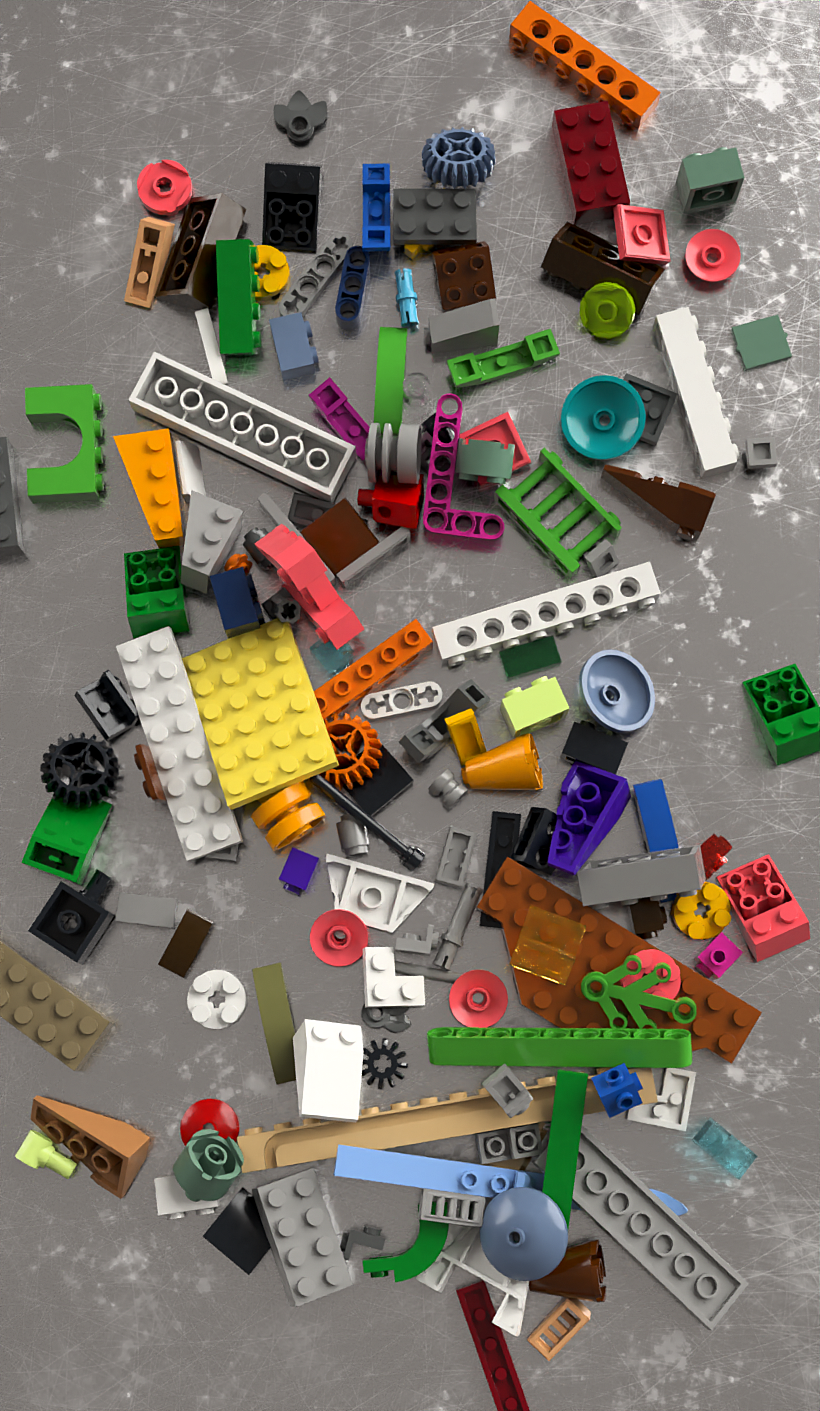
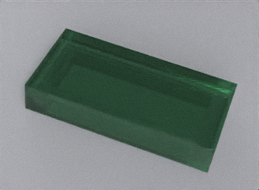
M553 635L502 650L498 653L507 680L562 663Z

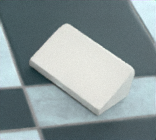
M180 440L175 441L180 485L184 500L190 502L191 490L206 496L198 446Z

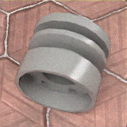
M371 423L365 444V466L367 467L370 483L378 482L380 470H382L384 483H389L392 471H397V478L400 484L419 483L422 454L420 424H401L398 436H393L391 424L385 423L383 436H381L380 424Z

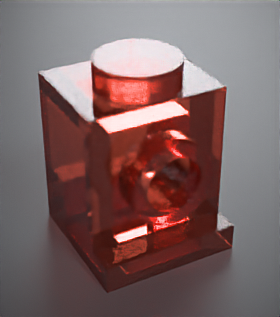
M713 834L700 845L706 880L713 875L709 871L711 868L716 872L728 861L724 856L732 849V846L721 835L717 837Z

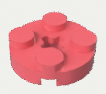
M166 159L154 165L151 163L141 171L137 180V189L141 202L149 211L171 217L177 215L189 203L192 196V182L187 170L181 164ZM166 182L170 183L171 190L162 193L158 186L160 184L165 185Z
M655 949L642 950L634 954L642 961L641 971L636 975L628 974L620 979L622 987H626L642 978L644 973H651L656 964L664 962L671 968L670 979L664 983L659 982L643 992L674 999L678 994L681 984L680 969L668 954ZM629 961L627 966L630 969H636L638 963ZM664 968L656 971L660 977H665L668 974ZM640 1005L641 1008H643V1009H656V1008H652V1007Z

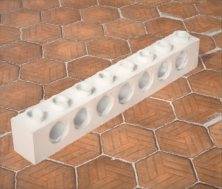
M646 562L432 627V635L442 665L449 663V666H456L466 661L465 658L476 655V658H482L492 654V650L503 647L504 650L515 648L520 645L519 641L529 638L531 642L546 638V633L557 630L558 633H565L574 629V625L582 622L585 625H591L601 621V617L611 614L612 617H618L628 613V609L638 606L639 609L650 607L655 604V600H658L661 593L651 563ZM630 586L633 588L635 595L626 597L621 593L620 588ZM603 594L607 597L608 603L598 605L594 602L593 596ZM570 602H575L580 605L581 611L576 614L570 613L566 605ZM543 610H548L553 613L554 619L550 622H545L540 619L539 613ZM521 618L526 621L527 627L523 630H517L512 626V621ZM491 626L496 627L500 631V635L496 638H489L484 632L485 629ZM461 635H469L473 639V643L465 647L461 646L457 639Z

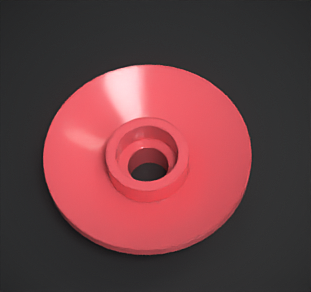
M707 229L694 235L689 241L685 252V260L689 270L697 278L707 282H720L732 276L737 270L741 259L740 248L736 240L730 234L718 229ZM713 256L716 262H709L707 257Z
M333 909L321 914L313 923L310 931V944L316 956L323 962L332 966H347L362 957L363 948L367 947L368 932L365 924L356 914L348 910ZM343 931L345 937L339 939L335 936V932Z
M471 970L459 976L453 983L449 994V1004L453 1015L463 1025L487 1028L497 1023L504 1015L508 1004V994L505 985L495 974L486 970ZM477 992L482 993L484 999L479 1003L472 999L473 995Z

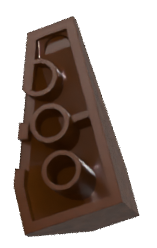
M605 464L601 475L602 479L671 531L677 532V536L686 540H692L693 538L698 540L716 496L714 492L680 482L678 487L669 485L662 477L655 476L654 478H648V480L642 479V475L636 471Z

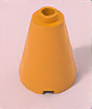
M522 734L467 760L465 767L461 768L464 784H469L471 789H542V768H539L537 759L540 758L532 734Z

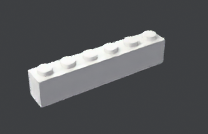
M689 307L656 315L653 326L675 393H678L676 400L701 479L734 470L737 460H739V451L735 443L732 444L729 437L731 426L728 418H723L721 408H723L722 397L719 392H715L713 382H715L714 372L711 366L707 367L704 358L707 356L703 340L699 341L697 331L699 327L696 316H691Z

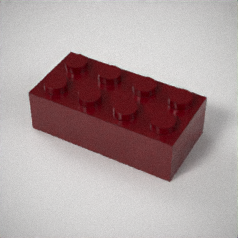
M608 101L554 110L552 128L573 224L579 225L614 218L613 208L618 204L630 206V198Z

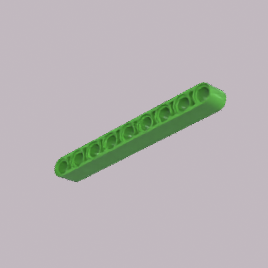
M440 1027L427 1032L429 1062L434 1065L502 1066L506 1064L507 1066L616 1067L625 1063L626 1067L683 1068L693 1063L691 1033L685 1029Z

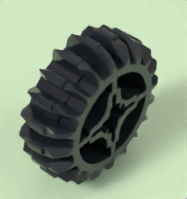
M84 732L80 733V738H75L70 733L68 741L59 737L58 746L50 744V753L43 754V761L45 763L40 765V771L43 773L41 775V782L47 783L45 785L47 793L54 792L53 799L55 801L63 797V805L65 807L69 805L70 801L74 802L76 809L80 807V802H85L88 808L91 807V800L100 804L102 802V795L109 797L111 795L110 788H115L117 785L115 778L119 776V769L116 768L118 766V759L113 757L114 750L112 748L105 749V740L96 743L97 737L95 734L90 739H85ZM80 753L79 755L74 756V757H70V756H69V755H72V754ZM91 756L99 761L104 772L97 770V767L90 763ZM84 764L85 770L78 773L75 778V769L78 771V768H82ZM56 769L61 770L62 774L69 777L68 785L58 777ZM83 784H91L88 787L80 788Z

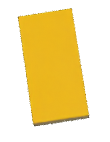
M471 708L445 719L461 766L465 765L467 760L486 752L475 714Z

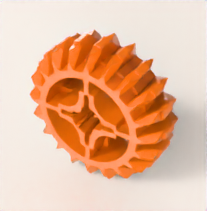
M347 713L340 720L339 716L334 714L332 722L329 723L328 720H324L339 766L322 772L320 775L332 785L335 784V787L340 791L344 784L347 785L348 789L352 790L353 782L357 781L360 785H363V776L366 775L372 778L373 774L370 768L379 769L376 759L382 758V753L379 750L382 743L380 739H377V731L371 729L368 721L362 722L361 717L357 715L351 719ZM364 740V751L360 759H358L356 753L360 748V743ZM337 748L341 751H348L349 755H347L346 753L342 754L341 752L339 754Z

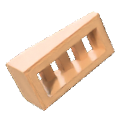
M564 1297L531 1333L527 1341L550 1361L590 1320L591 1312L578 1299ZM567 1307L578 1316L577 1319L566 1310ZM559 1316H561V1317L564 1318L571 1326H570L569 1328H567V1327H566L560 1320H558L557 1318H558ZM550 1325L554 1326L562 1334L560 1338L549 1328ZM542 1333L554 1343L552 1347L540 1337Z

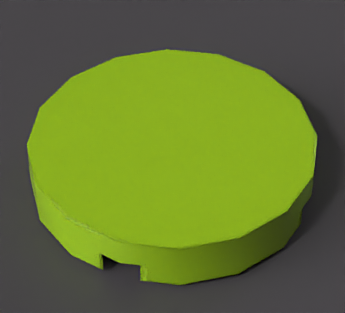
M604 282L596 284L586 292L580 302L579 314L582 324L598 338L611 339L619 337L629 329L634 320L636 308L633 297L624 287L617 283Z

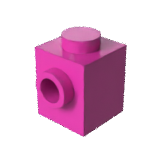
M720 932L694 960L698 963L696 968L706 978L709 979L712 976L714 979H718L743 952Z

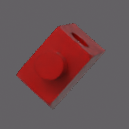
M420 474L418 484H400L397 475H391L389 483H384L381 475L374 490H358V506L372 507L373 520L375 522L417 529L424 501V474Z

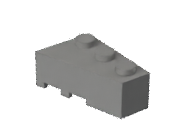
M191 490L182 559L181 584L207 594L212 585L210 576L218 574L241 532L242 510Z

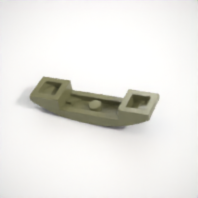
M281 963L254 968L252 972L276 1085L295 1081L296 1071L293 1047L295 1029Z

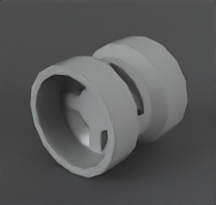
M449 769L443 772L428 788L434 795L441 796L442 804L448 810L469 790L463 783L455 781V775Z

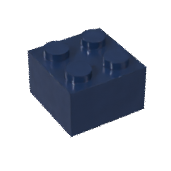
M243 567L210 576L221 620L228 639L259 629L260 625L265 624L259 601H253V598L258 597L252 575H246Z

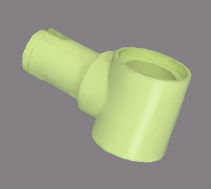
M32 1129L15 1155L17 1159L35 1169L39 1167L44 1169L46 1166L66 1179L70 1178L77 1166V1163L55 1151L56 1147L52 1146L54 1143L52 1140Z

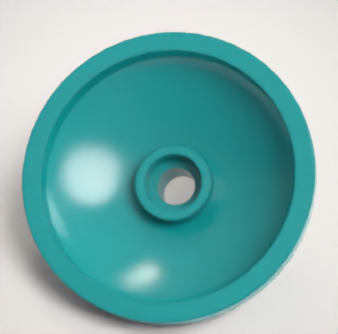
M608 375L594 376L575 386L565 399L561 412V425L569 444L583 456L595 460L614 459L630 451L642 436L646 422L645 407L636 389L623 379ZM602 417H609L610 422L608 425L603 426L600 424Z

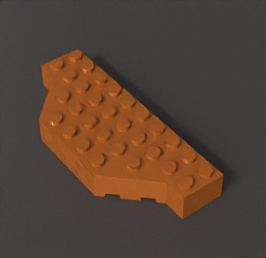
M509 857L505 859L476 907L479 911L501 923L520 1005L558 1028H611L610 1020L599 1002L590 1001L583 995L581 991L583 978L588 973L595 971L606 974L624 964L627 956L634 955L639 951L659 950L591 907L583 906V903ZM671 957L680 969L681 979L680 989L673 1000H677L680 997L692 999L697 1007L696 1017L692 1022L682 1024L674 1019L671 1012L660 1009H643L648 1019L655 1021L657 1029L688 1030L691 1033L692 1051L704 1048L723 1061L732 1064L762 1012ZM620 980L614 983V985L622 986ZM597 981L591 983V987L594 990L602 988L601 983ZM610 997L616 1009L627 1015L628 1024L626 1028L639 1029L623 1001ZM682 1004L679 1006V1010L686 1013L690 1010V1007L687 1004ZM616 1017L613 1020L617 1026L624 1024V1020L620 1017ZM645 1025L642 1029H653V1027Z

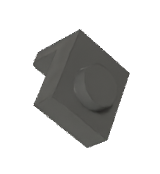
M364 1225L363 1230L351 1227L349 1234L343 1233L340 1244L341 1251L345 1252L344 1260L349 1261L353 1243L383 1251L386 1236L380 1235L381 1229Z

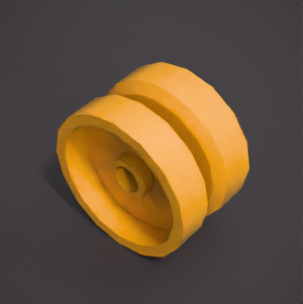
M303 781L282 790L258 807L251 815L259 830L271 828L267 832L265 839L273 851L279 850L300 839L326 817L318 803L305 805L310 800L312 794Z

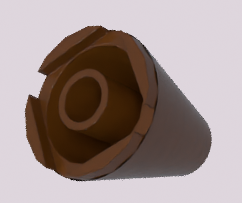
M591 1240L566 1248L565 1256L551 1273L540 1279L529 1281L530 1291L598 1303L605 1302L606 1286L601 1287L600 1283H603V1277H606L603 1250L602 1246L599 1245V1240Z

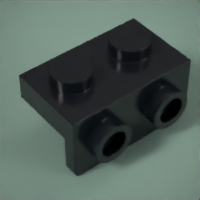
M110 670L103 672L100 679L77 690L74 695L106 741L132 728L139 719L134 700L129 699L123 690L121 681L118 677L113 676Z

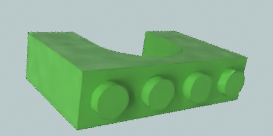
M92 384L25 388V409L30 423H70L82 432L83 438L78 455L68 464L59 467L27 469L28 497L33 504L100 500V491H104L103 474H99V464H103L102 447H98V437H102V422L97 420V410H101L102 403L100 393H96Z

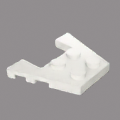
M466 1227L455 1238L456 1240L444 1252L439 1254L430 1267L417 1275L416 1280L442 1293L455 1267L459 1266L506 1293L492 1323L519 1337L529 1281L514 1280L498 1272L484 1254L480 1242V1228ZM514 1231L513 1239L516 1242L520 1241V1235Z

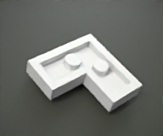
M394 947L363 948L365 1008L425 1006L424 976H395Z
M665 1068L661 1095H657L658 1102L639 1105L629 1109L626 1119L686 1132L696 1072L677 1068Z

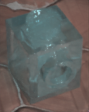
M321 639L309 647L311 655L330 679L354 663L351 656L354 651L348 642L338 650L330 642L324 644Z

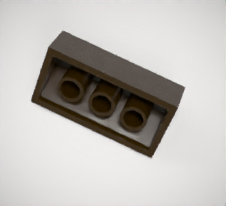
M223 193L191 198L183 214L154 297L192 310L212 309L217 300L218 292L216 240H236L238 232L243 225L246 209Z
M568 221L552 238L541 264V268L547 270L549 275L555 278H563L580 290H590L596 284L604 282L619 284L633 297L636 308L635 314L640 315L646 307L665 271L664 268L656 264L620 260L617 245Z

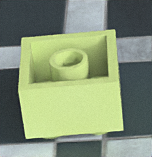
M547 676L531 682L532 687L522 691L518 687L504 694L506 698L501 701L500 712L512 739L522 734L535 732L566 718L570 708L556 677L548 679Z

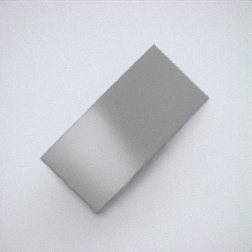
M538 1123L475 1134L480 1164L529 1157L543 1152Z

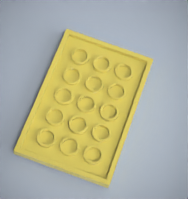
M274 619L260 625L259 629L229 638L182 658L226 803L231 810L339 766L290 622L282 623Z

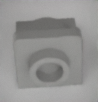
M428 924L426 941H420V935L403 934V938H397L395 951L430 956L431 949L437 950L439 932H433L434 925Z

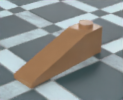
M38 1095L33 1098L30 1119L54 1143H63L73 1154L70 1158L78 1164L81 1161L93 1172L90 1177L98 1185L120 1199L123 1198L146 1159L150 1137L125 1122Z

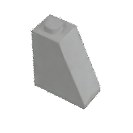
M496 298L428 317V327L424 328L425 344H431L432 353L497 345L499 319Z

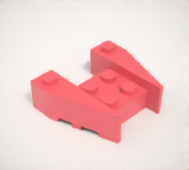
M280 524L254 544L278 569L276 572L284 582L282 588L285 587L299 603L301 610L316 626L315 632L324 644L330 642L338 650L364 630L354 611L339 597L324 573L327 571V568L315 549L300 535L297 536L294 531L290 532L286 526Z

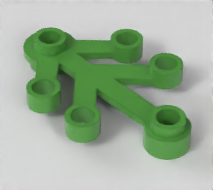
M636 955L627 956L624 964L606 974L597 971L590 972L582 980L581 991L583 995L590 1001L599 1002L610 1020L609 1024L612 1029L626 1028L628 1018L625 1013L616 1009L610 997L623 1001L639 1029H642L645 1025H651L653 1029H657L655 1021L648 1019L640 1005L671 1012L674 1019L682 1024L692 1022L697 1014L695 1002L688 997H680L677 1000L643 992L659 982L664 983L670 979L671 968L664 962L656 964L651 973L626 987L614 985V983L628 974L636 975L641 971L642 961ZM629 961H635L638 963V967L636 969H630L628 968L627 963ZM664 968L668 974L665 977H660L656 971ZM597 981L601 983L602 988L594 990L591 987V983ZM687 1004L690 1010L683 1013L679 1010V1006ZM616 1017H620L624 1020V1024L617 1026L613 1020Z

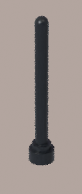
M320 774L310 777V782L397 852L400 855L399 859L402 860V865L409 871H413L424 859L425 853L417 846L414 848L411 845L406 846Z

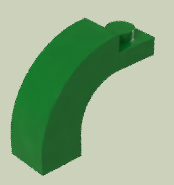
M445 1200L443 1216L447 1214V1200ZM436 1201L432 1202L431 1215H435ZM419 1220V1233L410 1248L396 1255L363 1258V1272L370 1273L371 1278L389 1276L388 1271L394 1270L395 1282L405 1281L419 1275L430 1267L441 1253L447 1239L449 1224Z

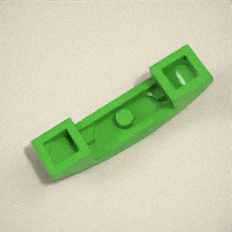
M380 327L374 423L380 424L381 435H383L385 423L391 424L393 435H398L402 424L407 328Z
M551 329L525 336L521 342L475 356L472 352L449 359L446 363L455 387H466L499 380L526 371L554 359L560 355Z

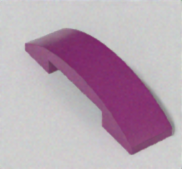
M329 377L308 396L343 441L356 447L357 457L365 465V444L370 427L350 405L346 395Z

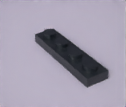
M492 812L483 896L507 857L510 858L519 838L521 814ZM481 911L480 927L502 929L500 922H497Z

